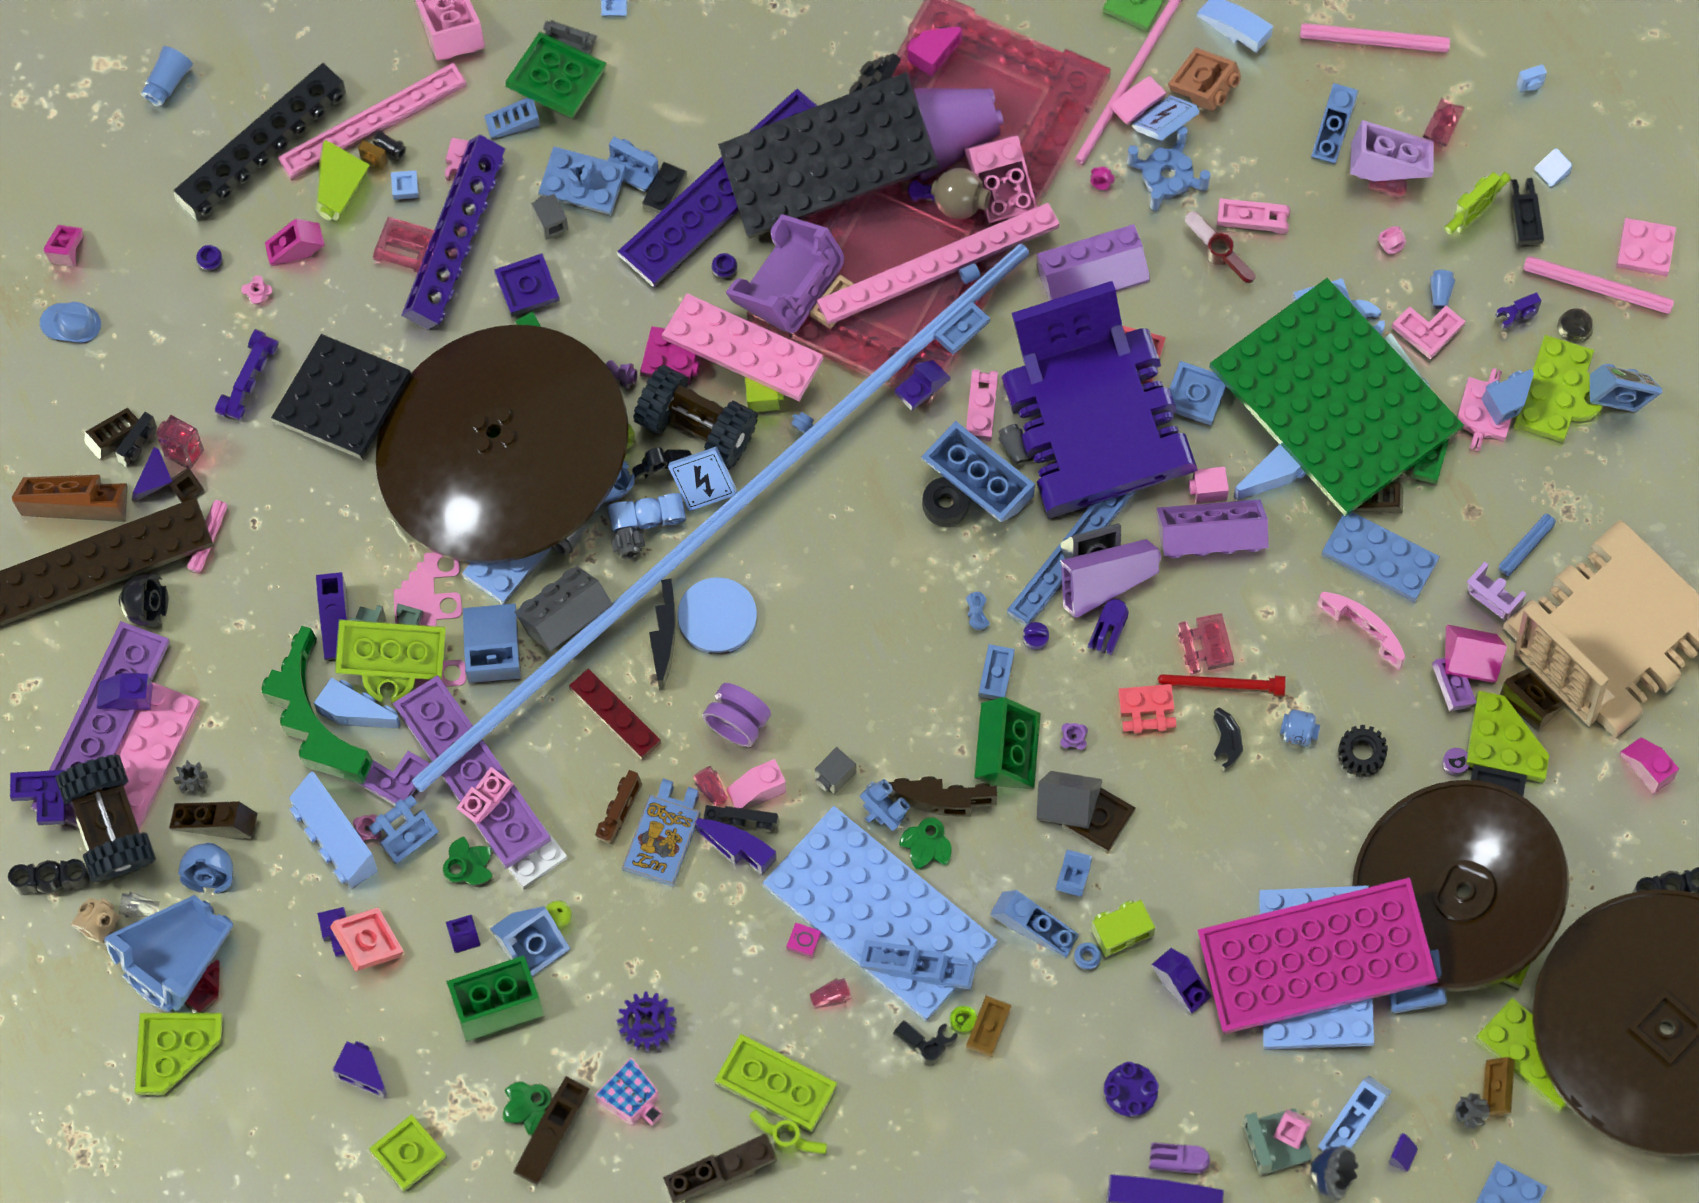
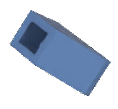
M1532 369L1522 372V370L1516 371L1503 382L1497 380L1486 387L1481 400L1496 425L1519 415L1534 375Z

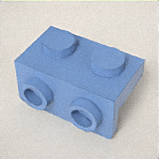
M613 137L609 143L610 157L607 161L625 165L627 169L623 181L646 192L659 171L658 159L649 151L637 149L626 139L620 140Z

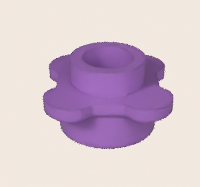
M1065 723L1061 729L1063 732V739L1060 741L1061 746L1065 749L1077 747V749L1083 750L1087 745L1085 734H1087L1088 728L1083 724Z

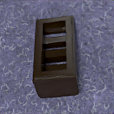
M127 407L85 431V443L101 459L120 446L139 419ZM125 419L130 426L127 428L122 423V420ZM117 426L121 432L118 433L114 427ZM108 432L111 437L108 438L105 433Z
M1401 482L1388 484L1372 496L1371 503H1368L1367 500L1354 511L1403 513V487ZM1379 493H1383V502H1379ZM1390 494H1394V502H1390Z

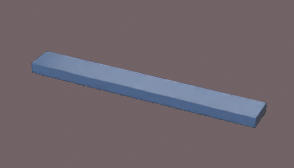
M1137 491L1091 505L1062 541L1074 535L1110 526ZM1060 544L1007 609V614L1024 626H1027L1036 619L1062 586L1061 560L1065 558Z

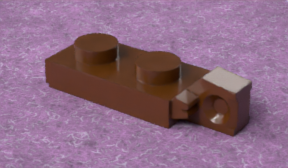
M629 770L626 777L621 778L617 788L618 794L615 800H611L607 807L605 821L598 823L595 833L598 840L612 844L618 829L622 828L642 786L637 772Z

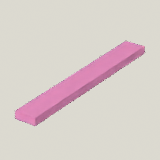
M453 62L278 157V160L289 178L293 180L319 166L320 152L325 139L346 151L363 140L371 138L378 132L384 131L467 86L466 81Z

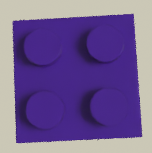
M542 253L494 269L511 317L560 301Z

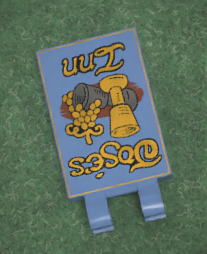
M663 778L658 796L649 795L622 870L673 887L695 831V821L701 815L700 811L694 809L699 798V790L688 787L683 802L671 798L674 782Z

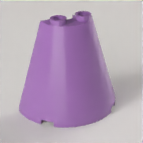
M914 88L939 164V168L920 174L921 182L965 157L964 149L985 144L1000 135L999 125L1004 122L1000 109L995 110L993 104L995 96L992 88Z

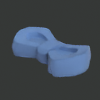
M972 592L966 597L970 607L967 613L970 617L969 624L975 630H983L990 624L983 614L982 607L987 599L981 592Z

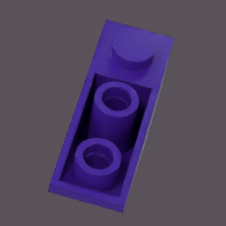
M342 572L316 575L325 660L336 659L339 619L348 620L346 584Z

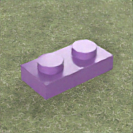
M1445 658L1436 659L1432 666L1449 711L1472 708L1476 704V700L1468 678L1445 674Z

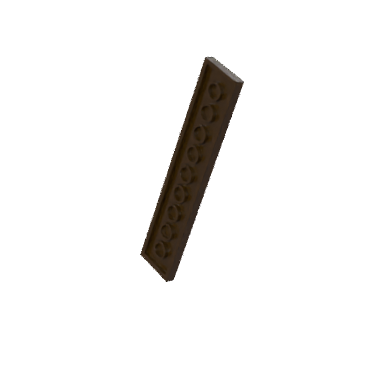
M195 497L1 570L0 627L213 547L214 544L197 498Z

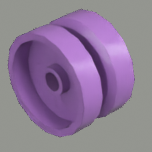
M723 683L715 694L716 702L710 703L702 714L703 720L723 738L743 747H751L759 736L757 728H762L766 725L771 717V711L762 700L751 692L732 683Z

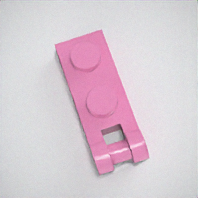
M1220 198L1217 226L1287 234L1289 229L1287 218L1290 216V207L1280 204ZM1269 215L1276 216L1277 220H1269Z
M972 369L966 429L979 440L991 441L998 371L982 373L980 370ZM979 383H988L989 389L978 388Z

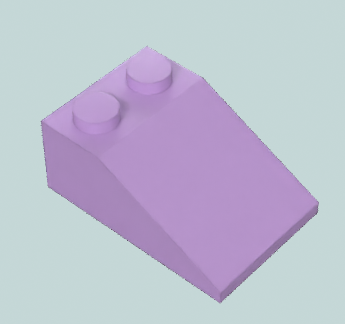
M1362 120L1351 142L1350 174L1371 181L1432 177L1434 141Z

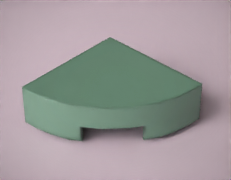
M397 604L396 614L398 622L401 624L420 625L423 610Z

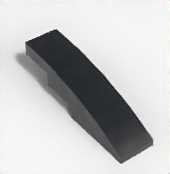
M672 579L661 580L665 604L655 606L659 630L649 632L659 690L665 689L675 644L676 613Z

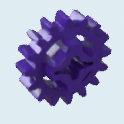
M647 991L644 992L643 998H639L637 994H634V1002L631 1003L625 1000L624 1003L627 1009H619V1015L623 1017L617 1019V1025L623 1027L619 1030V1034L621 1037L627 1036L625 1039L627 1045L634 1042L635 1050L637 1051L641 1045L645 1046L646 1052L650 1051L651 1045H654L659 1050L661 1041L669 1043L667 1034H675V1028L670 1026L677 1024L676 1017L672 1016L675 1013L674 1008H666L669 1004L668 999L665 998L660 1002L658 993H655L653 998H649ZM662 1015H664L665 1017V1024L663 1028L661 1027V1024L658 1023V1021L662 1018ZM630 1016L635 1020L632 1029L629 1027ZM642 1019L646 1021L651 1019L652 1024L644 1023L642 1025Z

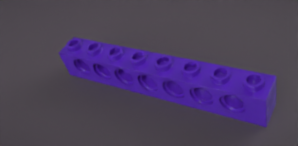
M481 134L469 140L401 314V316L427 330L435 325H439L445 317V311L443 310L446 303L453 296L454 289L452 287L461 275V263L471 249L469 242L479 228V223L477 222L479 216L487 207L488 202L486 198L488 193L493 190L496 184L494 179L496 172L500 170L504 163L503 154L506 148ZM479 164L482 165L483 171L479 168ZM470 185L474 187L475 193L471 190ZM462 207L465 208L467 215L463 213ZM453 228L458 232V237L454 234ZM445 250L449 253L450 259L445 255ZM436 272L440 274L441 281L437 278ZM428 294L432 297L433 303L429 301Z

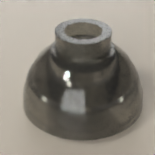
M1572 308L1561 315L1557 327L1560 335L1565 340L1572 343H1581L1592 335L1594 323L1588 312L1580 308Z

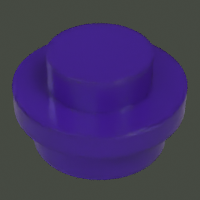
M205 245L198 251L196 260L201 268L213 270L221 264L222 254L217 247Z
M721 253L713 259L712 271L720 278H729L737 271V261L732 255Z

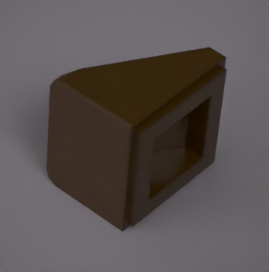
M190 468L184 469L171 478L172 482L167 485L181 503L194 498L204 491V488Z

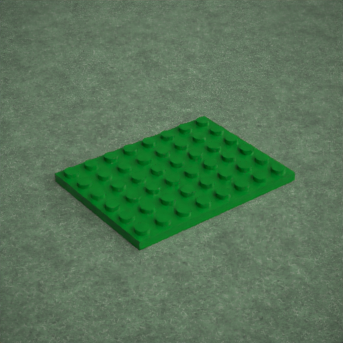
M1328 278L1321 281L1218 356L1209 365V368L1270 435L1301 466L1300 468L1345 517L1461 431L1464 426Z

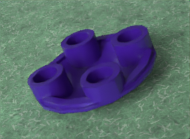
M1127 1061L1115 1067L1108 1074L1104 1082V1096L1107 1104L1113 1111L1123 1116L1136 1117L1145 1114L1153 1107L1158 1097L1159 1085L1155 1076L1148 1068Z

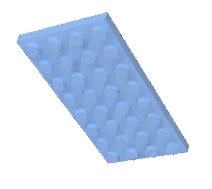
M835 806L826 813L763 882V886L810 926L820 930L822 936L858 966L860 965L865 940L916 946L922 951L945 953L948 957L974 960L976 966L997 944V939ZM862 968L926 1022L957 988L915 981Z

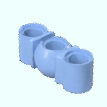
M680 493L658 496L657 500L655 498H643L634 503L633 500L629 502H616L607 507L612 533H616L619 529L625 527L649 529L659 524L661 526L675 525L686 521L682 495Z

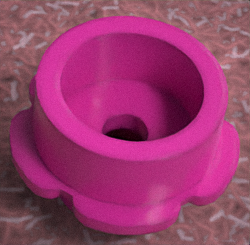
M1101 166L1091 170L1090 182L1095 188L1106 190L1111 183H1114L1115 177L1109 168Z

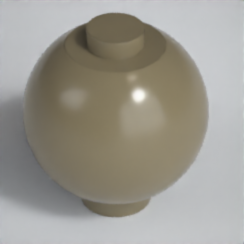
M950 169L943 173L938 181L935 180L932 185L931 195H934L936 206L944 215L950 218H969L978 209L986 210L988 207L990 190L984 189L981 179L968 169Z

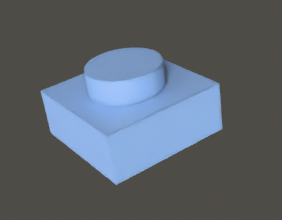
M1543 64L1519 72L1516 84L1520 92L1525 90L1533 91L1544 85L1547 72Z
M416 170L391 173L393 200L419 198Z

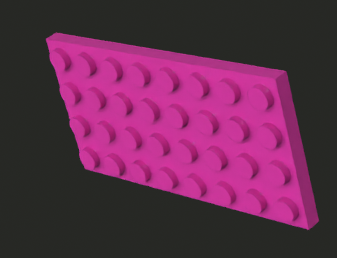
M1410 878L1198 929L1223 1034L1437 982Z

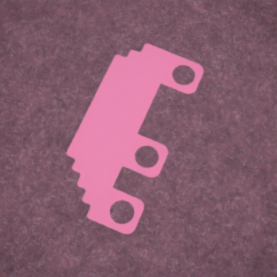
M435 552L425 553L424 561L417 563V570L410 571L409 580L401 582V589L393 590L395 623H399L396 614L397 604L423 610L420 625L436 626V619L459 617L462 614L461 596L459 593L434 594V578L456 576L459 573V561L453 559V569L443 572L438 568L437 563L444 556ZM445 598L454 599L457 603L456 610L452 613L442 612L440 609L441 601ZM462 660L443 661L442 682L444 685L458 686L464 684L466 681L465 663ZM450 665H455L461 670L460 677L455 681H449L444 677V670ZM415 678L416 688L431 679Z

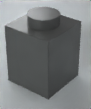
M555 193L549 196H541L531 203L533 216L545 239L569 230L567 217Z
M836 747L815 768V782L824 791L830 790L835 795L856 774V763Z

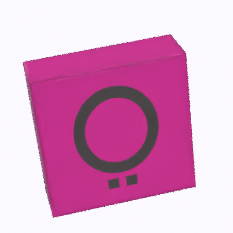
M795 922L786 950L812 958L821 936V931Z

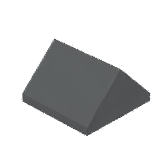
M1119 523L1071 536L1060 542L1064 558L1068 559L1120 546L1121 525Z
M1050 771L1038 782L1037 820L1089 829L1103 782L1102 779Z

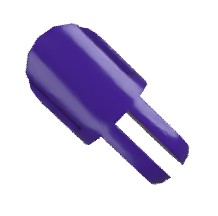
M1112 599L1105 604L1087 648L1094 650L1097 646L1098 652L1104 653L1107 651V654L1112 656L1129 614L1125 602L1120 599Z

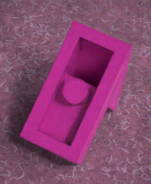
M57 225L44 246V253L50 263L75 267L76 247L83 238V228Z

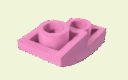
M1148 76L1119 97L1110 108L1126 124H1129L1142 116L1147 108L1163 100L1167 92L1151 76Z
M490 767L476 788H470L456 809L476 824H479L504 798L514 783Z

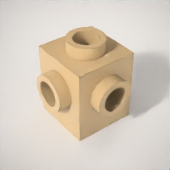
M89 898L80 906L78 914L71 925L89 940L103 943L104 938L115 930L120 916L113 911L115 907L109 901L103 898L100 901Z

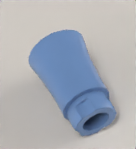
M163 46L158 60L145 82L146 85L142 90V96L155 105H162L166 98L170 97L182 77L193 66L192 61L181 52L171 47Z

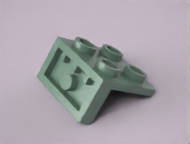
M1295 1108L1289 1109V1110H1291V1111L1297 1113V1110H1296ZM1285 1111L1261 1118L1257 1117L1256 1112L1245 1115L1243 1126L1259 1175L1312 1160L1306 1137H1304L1299 1149L1273 1137Z

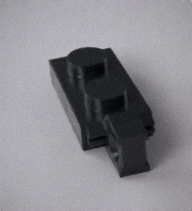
M706 805L704 819L721 823L727 822L729 825L739 829L745 828V825L754 826L757 831L771 832L772 829L778 830L780 820L777 813Z

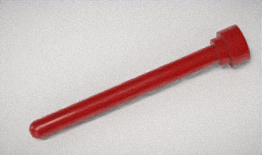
M1161 674L1158 676L1157 681L1161 685L1269 691V694H1274V697H1285L1286 676L1275 675V678H1269V680Z

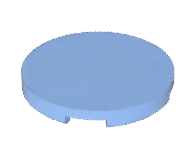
M715 577L699 581L685 592L679 603L678 624L685 640L699 651L705 653L732 652L743 646L755 630L757 611L753 597L744 586L731 579Z

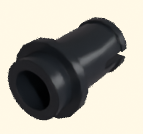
M382 131L375 135V140L372 142L373 145L384 149L391 159L399 160L406 152V147L402 141H395Z

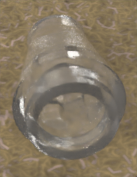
M131 891L129 894L122 893L119 914L125 915V918L148 917L159 911L160 901H154Z

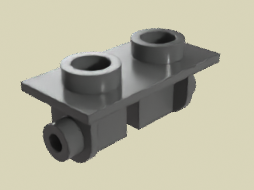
M554 20L546 21L543 27L544 34L586 54H590L597 38L596 35L590 32H585L555 22Z

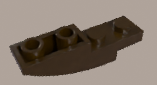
M932 776L910 781L907 778H898L894 782H889L893 789L889 794L891 798L895 800L904 798L911 808L927 813L969 817L971 816V806L997 805V786H991L987 783L964 788L962 785H952L948 789H943L942 779H936V777Z
M565 1076L515 1167L514 1174L538 1186L590 1088Z
M765 1133L717 1156L712 1154L663 1177L672 1202L677 1203L756 1174L755 1170L778 1159L770 1139Z

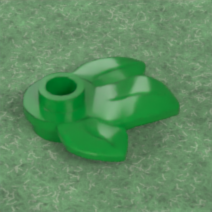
M933 817L925 818L920 822L919 826L906 829L899 842L900 846L911 848L910 857L916 869L924 867L933 858L941 864L947 865L952 852L951 843L944 836L945 830L942 822ZM928 826L936 828L934 835L929 836L926 834Z
M464 836L458 838L450 845L449 859L443 865L445 878L453 883L465 881L470 885H481L488 882L493 877L492 873L485 868L490 860L491 848L487 846L469 848V843ZM454 867L461 868V872L458 874H454L451 871Z
M514 1082L505 1089L506 1095L511 1100L503 1110L502 1119L508 1123L523 1122L528 1135H533L552 1100V1094L548 1087L542 1084L530 1086L524 1082ZM539 1092L541 1094V1100L540 1102L535 1103L533 1100V1096L535 1093Z

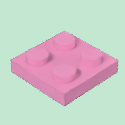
M1625 218L1617 267L1667 277L1676 227Z

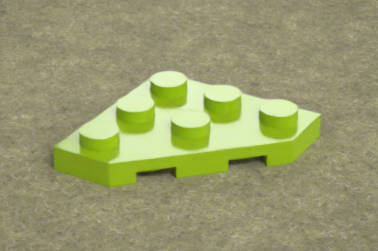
M1478 690L1465 765L1472 768L1474 765L1527 775V780L1544 783L1549 761L1548 752L1505 696Z
M139 1013L135 1094L165 1095L213 1051L222 1041V1013Z

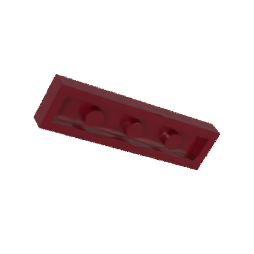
M589 668L569 685V689L641 761L661 744V739Z

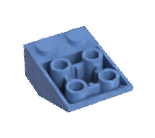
M516 603L463 608L464 656L468 683L521 678L517 616L514 613L516 611Z

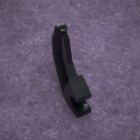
M1219 707L1215 709L1213 719L1221 737L1213 759L1216 761L1220 757L1227 758L1228 761L1222 764V770L1226 772L1236 764L1241 756L1243 744L1241 729L1230 713Z

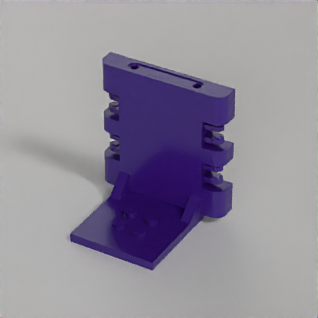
M1113 281L1012 313L1024 366L1003 374L1002 382L1013 414L1019 413L1021 418H1029L1041 414L1040 418L1024 424L1023 428L1026 432L1022 434V440L1028 458H1034L1035 463L1040 464L1056 459V463L1045 466L1038 471L1041 478L1037 481V487L1048 519L1198 471L1186 434L1179 433V429L1176 426L1157 430L1158 426L1173 420V413L1177 412L1170 388L1164 387L1161 381L1141 384L1142 381L1153 378L1159 373L1157 368L1161 367L1160 359L1149 329L1141 328L1127 333L1124 332Z

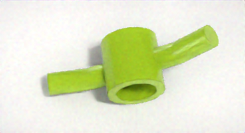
M757 1109L750 1113V1119L762 1131L773 1136V1144L779 1152L785 1154L792 1153L798 1148L805 1152L826 1154L827 1143L812 1142L801 1138L799 1127L793 1121L781 1120L774 1125ZM789 1131L795 1135V1138L790 1142H782L779 1134Z

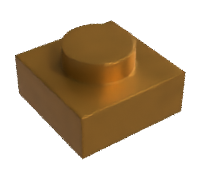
M365 140L359 145L360 159L369 164V167L376 166L383 170L388 162L385 150Z

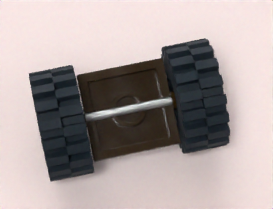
M666 365L659 366L657 371L653 372L652 377L648 379L646 387L641 392V397L638 398V405L634 409L633 421L656 434L662 433V430L664 431L667 428V424H672L705 441V450L717 446L727 469L730 470L732 466L736 465L737 460L739 461L743 451L747 448L748 442L752 438L751 435L754 433L755 425L758 421L757 412L734 400L729 402L727 407L723 408L718 403L698 395L691 389H687V376Z
M107 755L106 757L101 756L94 760L91 759L85 763H79L75 767H70L66 769L67 771H62L59 773L60 775L56 776L55 779L65 804L71 805L87 850V853L83 854V859L92 882L119 878V876L138 871L140 868L146 867L156 860L148 834L139 832L123 787L129 780L120 755Z

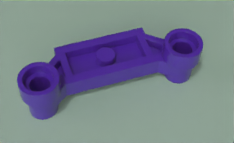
M258 329L253 331L248 342V348L252 350L233 386L231 396L229 397L224 394L220 396L215 407L216 414L223 417L227 415L239 421L242 419L246 410V406L242 405L247 393L251 394L257 381L255 377L258 371L262 372L268 359L266 356L268 354H275L279 341L266 336L265 332Z

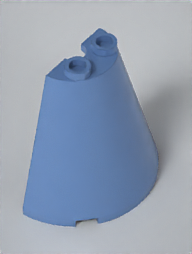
M193 895L109 934L104 940L114 964L120 962L122 970L126 972L123 977L138 994L161 1010L169 1012L174 1009L177 1011L184 1005L232 930L233 923L225 915H214V909L210 903L202 901Z

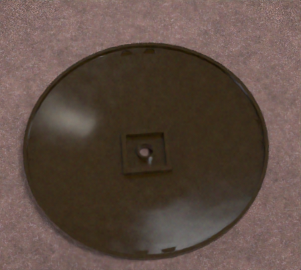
M505 325L479 330L462 336L435 351L420 363L411 373V377L382 424L378 434L376 471L380 491L391 514L405 532L427 549L442 556L470 563L491 564L523 559L551 548L571 536L597 512L614 487L622 469L628 443V417L623 394L616 379L607 365L585 344L562 332L545 327ZM493 429H501V432L497 437H489V433Z
M1662 889L1625 894L1610 899L1579 917L1565 930L1552 947L1539 973L1534 992L1532 1019L1535 1044L1546 1075L1556 1092L1567 1106L1594 1130L1622 1145L1647 1153L1667 1156L1699 1155V894ZM1662 1022L1672 1024L1674 1033L1670 1035L1662 1033L1659 1025Z

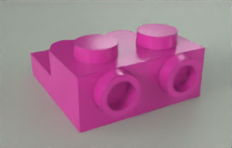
M651 326L640 369V376L651 378L653 372L657 371L659 366L666 365L687 376V383L691 386L692 378L697 377L700 362H697L698 355L663 340L662 333L665 328Z

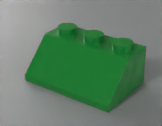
M1006 697L982 702L974 778L992 786L1033 789L1035 786L1041 713Z
M524 955L446 981L466 1042L544 1016L540 998Z

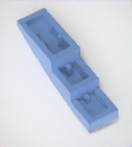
M865 940L859 965L861 968L892 976L964 989H971L976 969L974 960L948 957L945 953L922 951L916 946Z

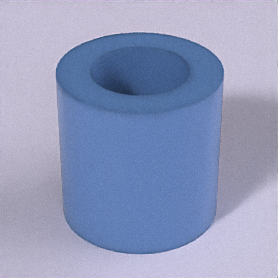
M975 263L959 269L960 276L965 284L981 277Z

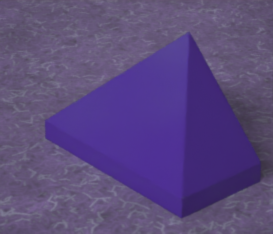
M156 447L153 448L134 488L131 500L135 502L172 482L162 455Z

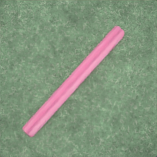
M1303 23L1300 30V37L1307 39L1448 52L1450 48V38L1308 23Z
M1528 256L1524 264L1525 271L1667 314L1671 312L1674 304L1673 299L1532 256Z

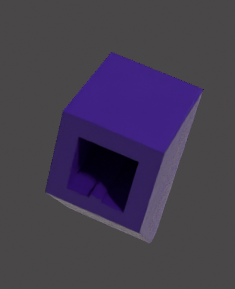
M1170 948L1151 964L1162 984L1191 1014L1212 997L1190 959L1175 949Z

